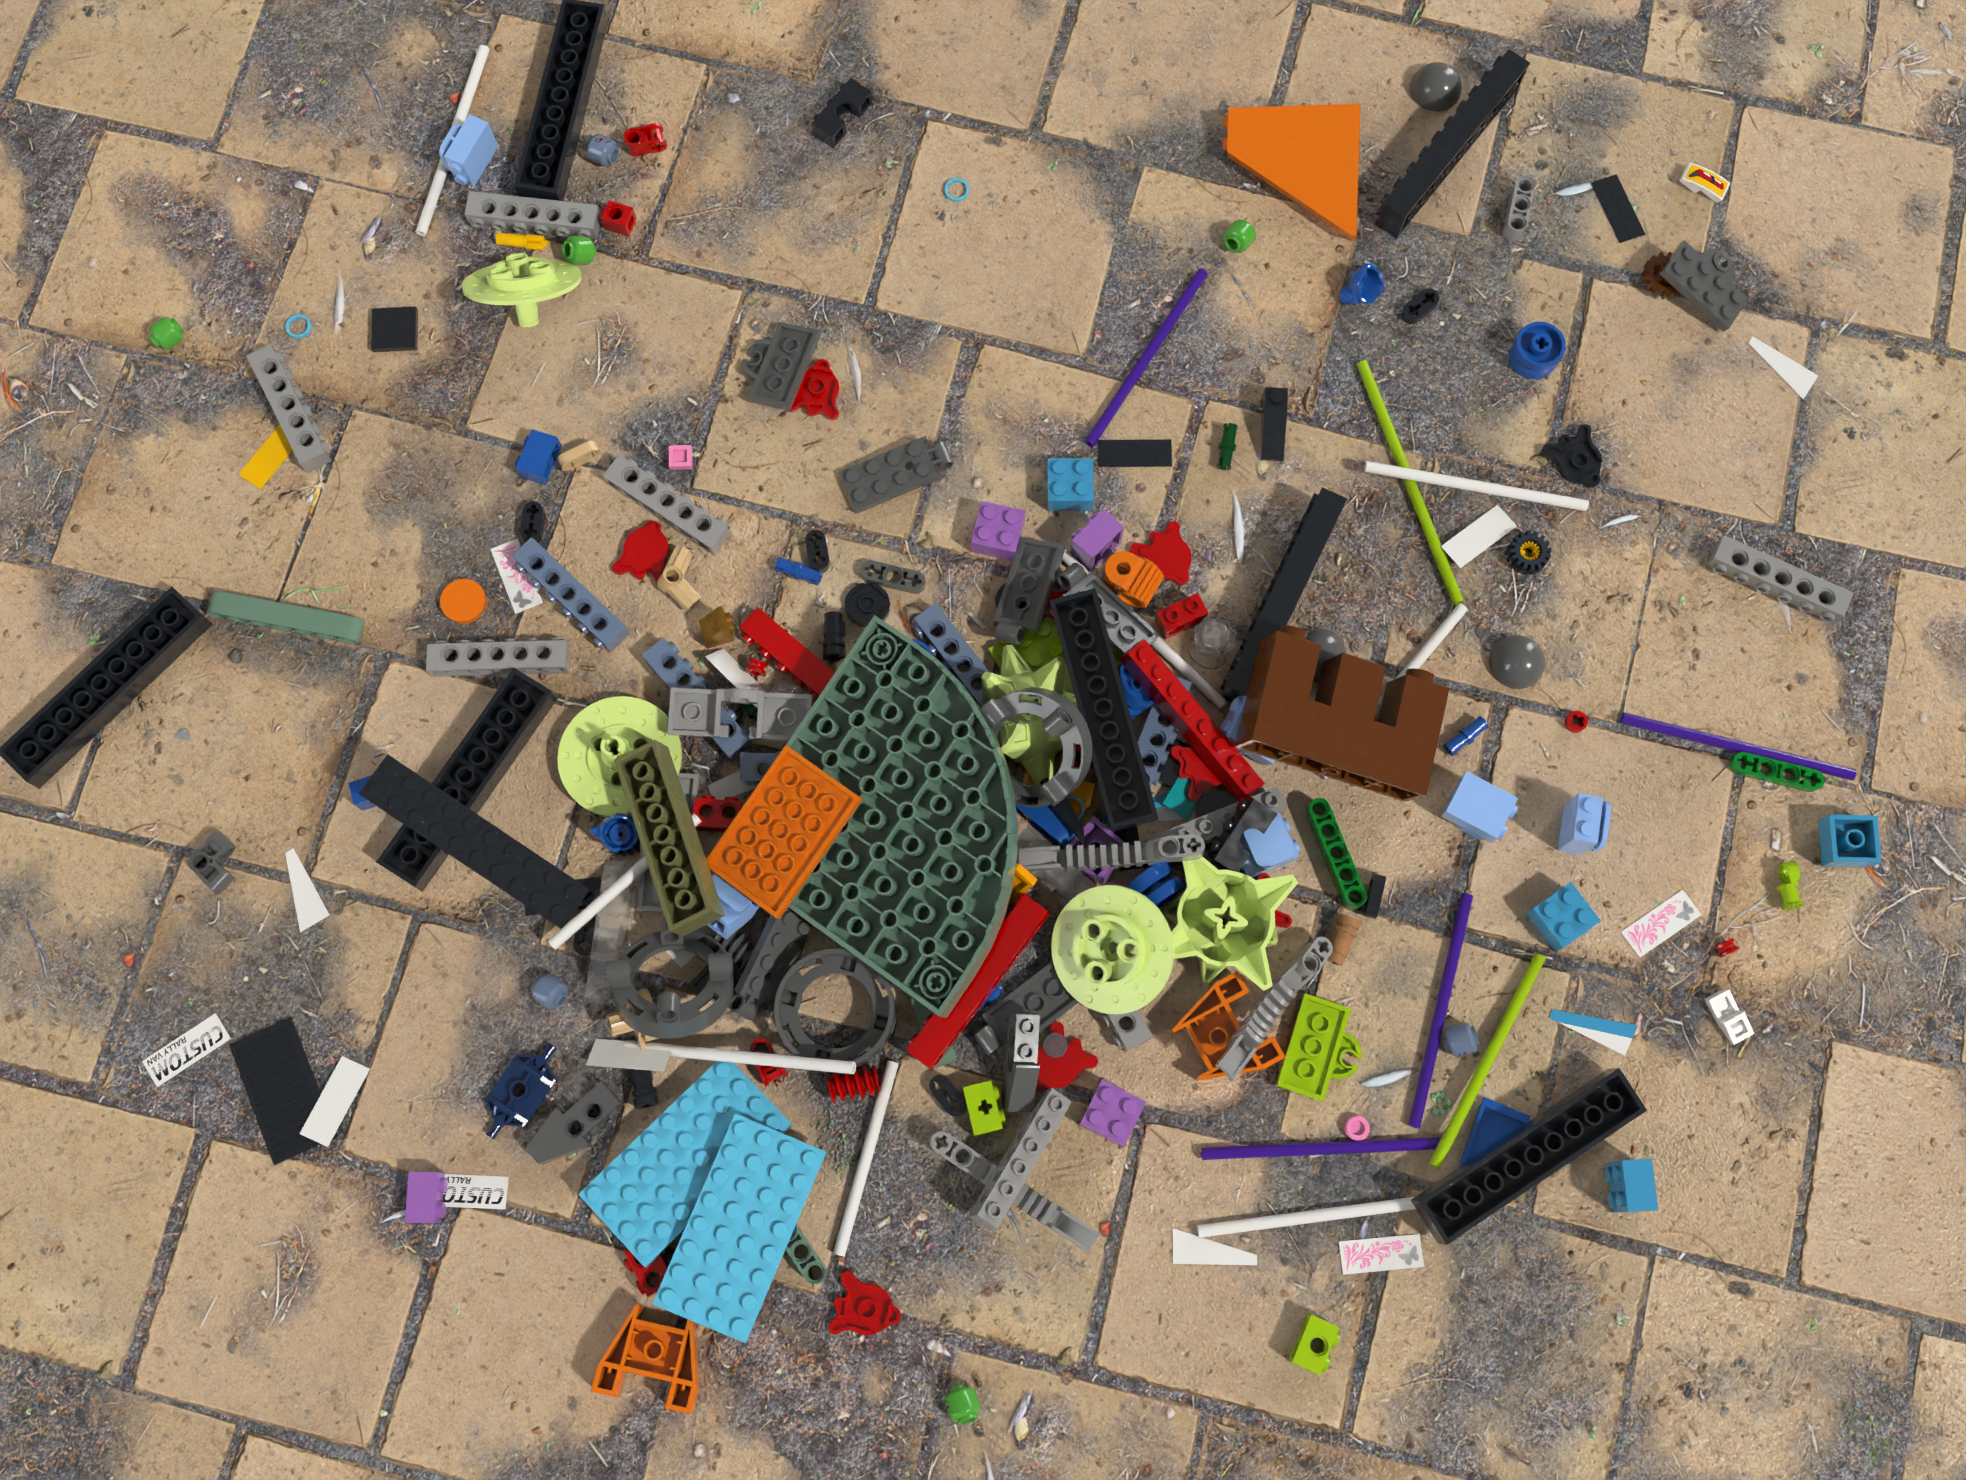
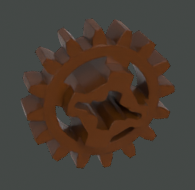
M1660 252L1657 257L1653 255L1643 267L1644 270L1641 276L1644 279L1642 284H1648L1646 291L1652 289L1654 297L1658 293L1661 294V299H1664L1666 295L1670 299H1673L1676 294L1678 296L1681 295L1677 289L1659 274L1672 256L1671 252H1668L1666 256H1664L1663 252Z

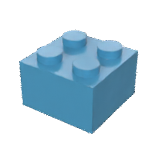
M1048 458L1047 511H1092L1094 502L1093 458Z
M1828 815L1818 820L1822 867L1870 868L1882 863L1877 816Z
M1572 882L1526 913L1555 952L1564 948L1601 922Z
M1652 1159L1607 1162L1605 1178L1610 1184L1608 1203L1613 1209V1213L1658 1210Z

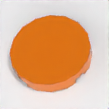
M458 579L449 583L440 597V607L444 615L459 624H468L479 619L484 608L486 609L487 595L483 588L475 581L469 579Z

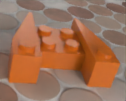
M1238 971L1217 981L1171 1030L1172 1035L1183 1029L1186 1030L1208 1071L1199 1075L1196 1078L1197 1081L1227 1077L1215 1065L1227 1050L1228 1042L1232 1040V1035L1237 1032V1028L1240 1026L1229 1004L1249 993ZM1274 1036L1264 1040L1261 1045L1256 1047V1052L1239 1074L1262 1071L1286 1058Z
M636 1304L599 1362L591 1391L613 1397H621L627 1372L672 1382L665 1409L694 1414L700 1391L696 1322L687 1320L686 1328L682 1330L643 1321L641 1317L644 1306Z

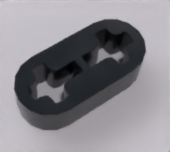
M1425 289L1410 300L1402 310L1401 316L1403 321L1408 324H1415L1432 312L1440 299L1437 291ZM1425 298L1433 299L1432 302L1428 301L1427 303L1423 304ZM1416 308L1418 309L1417 312H1416V315H1414V314L1409 315V314H1408L1409 311L1412 312V311H1414Z
M535 501L527 503L522 512L520 535L525 543L530 539L527 534L531 533L532 526L536 533L532 535V538L540 543L543 537L545 511L541 504ZM534 509H537L539 513H535L534 520H532V516L529 512H533Z
M812 530L805 537L811 569L824 573L830 567L826 538L822 531ZM813 537H818V540H820L818 542V549H815L814 543L812 542ZM819 554L821 556V560L824 561L822 562V566L818 567L816 563V555Z
M1373 873L1363 916L1373 919L1377 918L1386 876Z
M597 914L591 918L594 920V924L589 925L588 931H586L587 926L583 925L574 935L573 948L581 956L587 957L596 951L600 929V918ZM585 935H587V942L591 946L583 951V948L579 947V945L584 943Z
M936 1075L933 1077L929 1084L932 1095L947 1114L952 1117L961 1116L966 1110V1102L962 1095L946 1076ZM937 1080L947 1083L944 1086L948 1092L946 1096L940 1090L934 1091ZM951 1096L954 1101L960 1100L962 1102L959 1112L949 1110L951 1104L947 1099Z

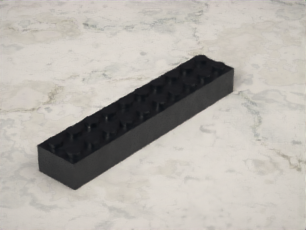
M562 0L514 184L516 192L520 197L564 200L609 22L604 4L579 0Z
M1510 49L1503 56L1500 54L1493 63L1494 68L1484 73L1479 86L1474 85L1468 94L1469 98L1467 101L1462 100L1456 109L1457 113L1447 118L1443 125L1445 128L1442 131L1438 130L1431 139V145L1429 147L1425 146L1421 150L1418 161H1412L1406 170L1407 174L1404 178L1400 176L1393 186L1394 190L1384 195L1380 202L1382 205L1376 213L1378 215L1377 226L1396 239L1519 89L1530 62Z
M1323 487L1319 495L1314 493L1298 529L1281 560L1280 566L1263 597L1261 605L1251 622L1249 630H1247L1242 644L1232 661L1230 670L1227 671L1220 689L1223 690L1222 696L1227 701L1232 703L1237 697L1247 696L1260 640L1278 631L1280 626L1287 625L1347 498Z
M171 586L0 747V756L27 783L40 789L213 624L181 593Z
M1096 588L1049 600L1078 709L1090 731L1092 761L1111 831L1116 832L1157 821L1158 814Z
M513 668L432 784L478 814L557 701L556 695L550 689ZM403 824L376 863L423 892L449 854Z
M388 754L358 793L560 929L569 922L590 892V889Z
M1607 1069L1411 1199V1202L1437 1243L1448 1245L1646 1112L1647 1109L1621 1069Z

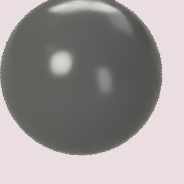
M1433 62L1421 67L1416 72L1411 81L1410 91L1415 102L1422 108L1437 112L1445 111L1458 102L1462 92V82L1458 72L1452 66L1442 62Z
M1323 628L1306 631V640L1321 645L1313 679L1314 682H1319L1324 661L1341 653H1346L1345 645L1340 637L1334 632Z
M1513 635L1503 638L1493 647L1489 656V666L1493 676L1504 686L1512 689H1525L1534 685L1541 678L1545 669V656L1541 647L1531 638Z

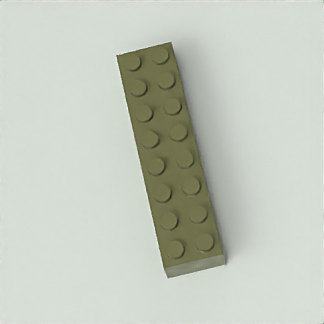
M654 739L614 760L669 931L685 936L724 917L725 914L668 746Z

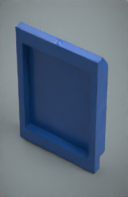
M1483 1097L1460 1159L1459 1168L1529 1122L1531 1116Z

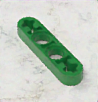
M1747 752L1737 753L1729 762L1731 771L1737 775L1805 792H1814L1824 784V776L1818 770ZM1743 759L1744 764L1751 765L1754 763L1753 767L1745 766L1741 768V764L1737 763V761ZM1764 763L1770 767L1771 772L1769 775H1764L1760 772V764ZM1784 769L1793 772L1794 778L1792 781H1788L1783 777ZM1811 776H1812V780H1813V781H1816V783H1815L1814 785H1812V786H1811V781L1805 780V779H1807V778H1809V777H1811Z

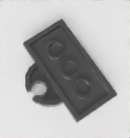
M1683 241L1678 245L1659 274L1724 332L1730 328L1749 298L1733 285L1735 268L1731 259L1725 260L1721 264L1722 267L1719 265L1717 259L1723 255L1722 251L1710 249L1699 254L1686 241Z
M779 322L771 341L763 339L754 341L755 344L746 353L750 358L760 357L759 361L756 363H749L747 359L742 361L745 373L754 381L748 396L751 403L788 411L791 410L820 339L821 333L819 330Z

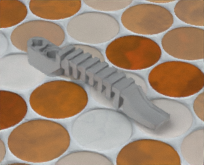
M1187 834L1165 836L1147 841V843L1134 841L1135 845L1129 846V843H1123V846L1111 844V847L1100 845V848H1095V845H1088V849H1083V845H1077L1076 849H1072V845H1066L1065 850H1060V846L1022 848L1018 849L1019 864L1028 871L1066 870L1068 872L1077 869V871H1084V869L1095 870V868L1107 869V867L1116 869L1120 866H1124V868H1129L1133 865L1142 867L1143 864L1147 863L1148 866H1153L1155 863L1198 860L1204 854L1205 843L1201 836ZM1191 843H1195L1196 847H1198L1196 852H1192V849L1189 848ZM1166 844H1172L1176 847V851L1172 854H1166L1162 848Z
M1321 936L1306 944L1286 971L1274 980L1273 986L1267 989L1268 992L1262 995L1261 1000L1256 1003L1255 1008L1249 1012V1016L1243 1020V1024L1232 1035V1040L1228 1042L1227 1050L1215 1065L1229 1077L1230 1081H1233L1256 1052V1047L1263 1043V1039L1267 1035L1266 1032L1271 1028L1270 1025L1276 1021V1017L1280 1016L1281 1010L1288 1006V1001L1295 998L1296 992L1320 971L1331 956L1333 946L1329 939Z
M936 1132L930 1140L932 1149L938 1155L975 1180L981 1181L984 1186L988 1184L998 1167L995 1164L992 1165L986 1158L947 1132ZM945 1138H947L946 1142L948 1146L946 1148H940V1145L937 1142L939 1140L944 1141ZM961 1151H967L970 1154L969 1160L964 1164L957 1161V1156ZM1025 1184L1013 1202V1205L1022 1208L1025 1213L1031 1214L1034 1219L1040 1221L1048 1228L1051 1227L1054 1232L1089 1253L1095 1240L1100 1235L1099 1232L1064 1209L1061 1210L1055 1203H1051L1047 1198L1041 1197L1036 1191H1031Z

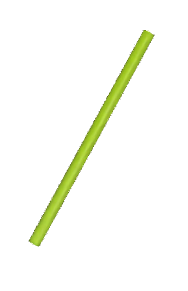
M1539 953L1534 954L1428 1163L1430 1166L1436 1169L1441 1168L1546 960L1543 955Z

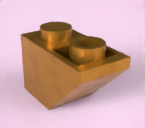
M722 606L715 608L699 620L703 638L708 649L734 641L732 633H735L736 629L729 612H724Z

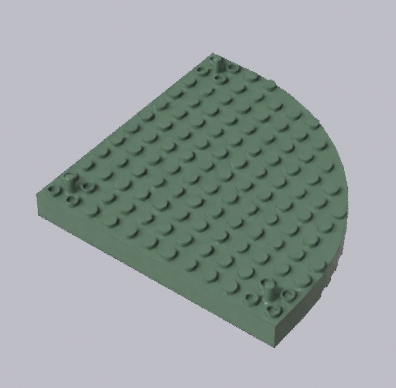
M874 615L786 744L863 799L788 907L939 1017L947 1018L986 959L1005 917L1013 888L1017 862L1018 821L1015 794L1008 765L997 736L980 712V706L965 686L933 655Z

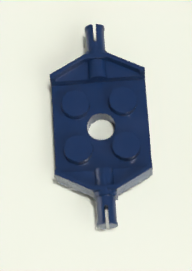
M548 1043L542 1054L537 1056L516 1054L485 1099L494 1118L492 1120L494 1123L486 1135L495 1140V1137L505 1125L528 1127L527 1123L552 1086L558 1083L549 1064V1059L557 1050L555 1046ZM519 1083H523L526 1087V1092L523 1096L516 1097L514 1095V1087Z

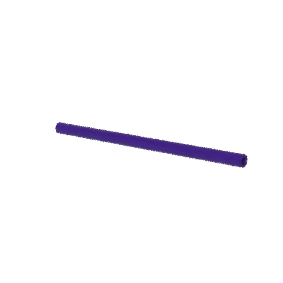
M1198 269L1084 442L1089 447L1093 448L1207 277L1208 273L1204 269Z
M1625 712L1621 715V724L1738 753L1747 752L1815 769L1823 774L1851 781L1856 776V769Z
M1467 893L1461 894L1408 1126L1420 1129L1473 901V895Z
M1441 1137L1201 1148L1202 1160L1435 1150Z

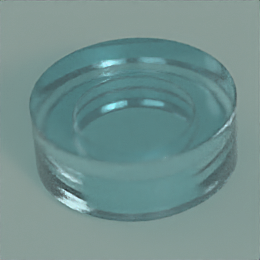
M1059 1033L1049 1034L1043 1043L1044 1052L1051 1058L1063 1056L1068 1047L1066 1038Z

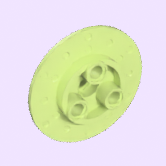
M515 253L508 255L506 260L479 269L467 276L462 282V291L467 298L479 303L515 305L520 326L532 327L539 324L537 302L549 300L570 292L580 284L582 276L580 269L571 263L555 259L528 257L524 253Z
M626 696L606 698L584 708L572 719L565 729L558 748V771L561 781L570 796L588 811L601 816L610 817L616 813L627 814L630 808L623 786L615 785V780L619 777L614 760L637 749L641 743H649L654 739L668 746L677 775H679L682 764V746L679 736L668 735L669 717L661 709L645 700ZM599 744L601 751H597V746ZM615 748H617V751L619 752L618 755H614Z
M1102 885L1085 890L1069 901L1061 911L1054 926L1051 952L1056 973L1071 996L1094 1011L1106 1014H1125L1138 1010L1153 1001L1161 993L1169 980L1174 962V943L1171 930L1159 908L1138 891L1119 885ZM1094 924L1099 927V935H1096L1093 931ZM1097 967L1102 969L1103 977L1097 974Z

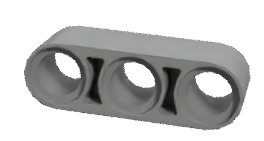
M1520 176L1510 193L1503 227V236L1510 242L1518 241L1528 224L1535 191V181L1530 176Z

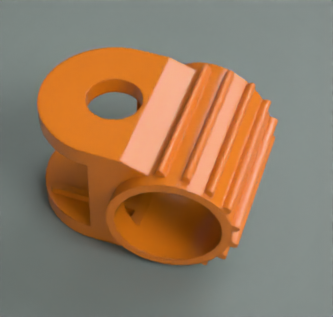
M1119 551L1112 554L1106 562L1104 584L1126 604L1133 607L1146 608L1162 582L1164 575L1149 559L1138 557L1131 552Z

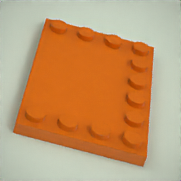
M785 745L707 857L708 867L772 916L780 919L863 799L792 748Z

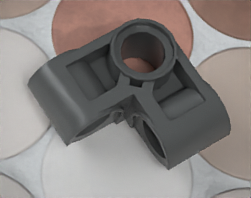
M217 831L210 835L205 843L189 857L188 865L190 869L217 895L235 879L222 865L235 851L236 846L221 831ZM207 859L206 865L199 869L201 861Z

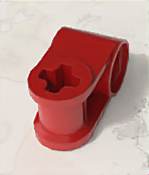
M652 123L642 127L627 129L624 133V142L628 154L638 157L664 151L667 148V142L663 139V126L659 123Z
M763 1038L756 1039L750 1046V1052H756V1047L761 1043H765L768 1046V1054H777L771 1042ZM756 1065L765 1087L782 1076L784 1078L788 1076L783 1067Z

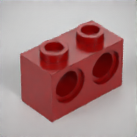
M1197 592L1157 611L1155 622L1166 640L1206 621L1208 610Z
M702 795L701 798H694L693 813L702 821L695 827L696 831L726 832L744 806L742 801H739V798L725 797L724 800L715 799L711 795ZM705 808H711L712 814L709 817H701V812ZM730 809L736 811L733 818H724L726 811Z
M629 1250L625 1251L624 1253L627 1258L624 1259V1262L630 1272H635L638 1278L636 1285L642 1295L646 1294L647 1297L657 1294L669 1266L663 1252L645 1268ZM653 1272H657L660 1275V1283L656 1287L652 1286L649 1282V1276Z

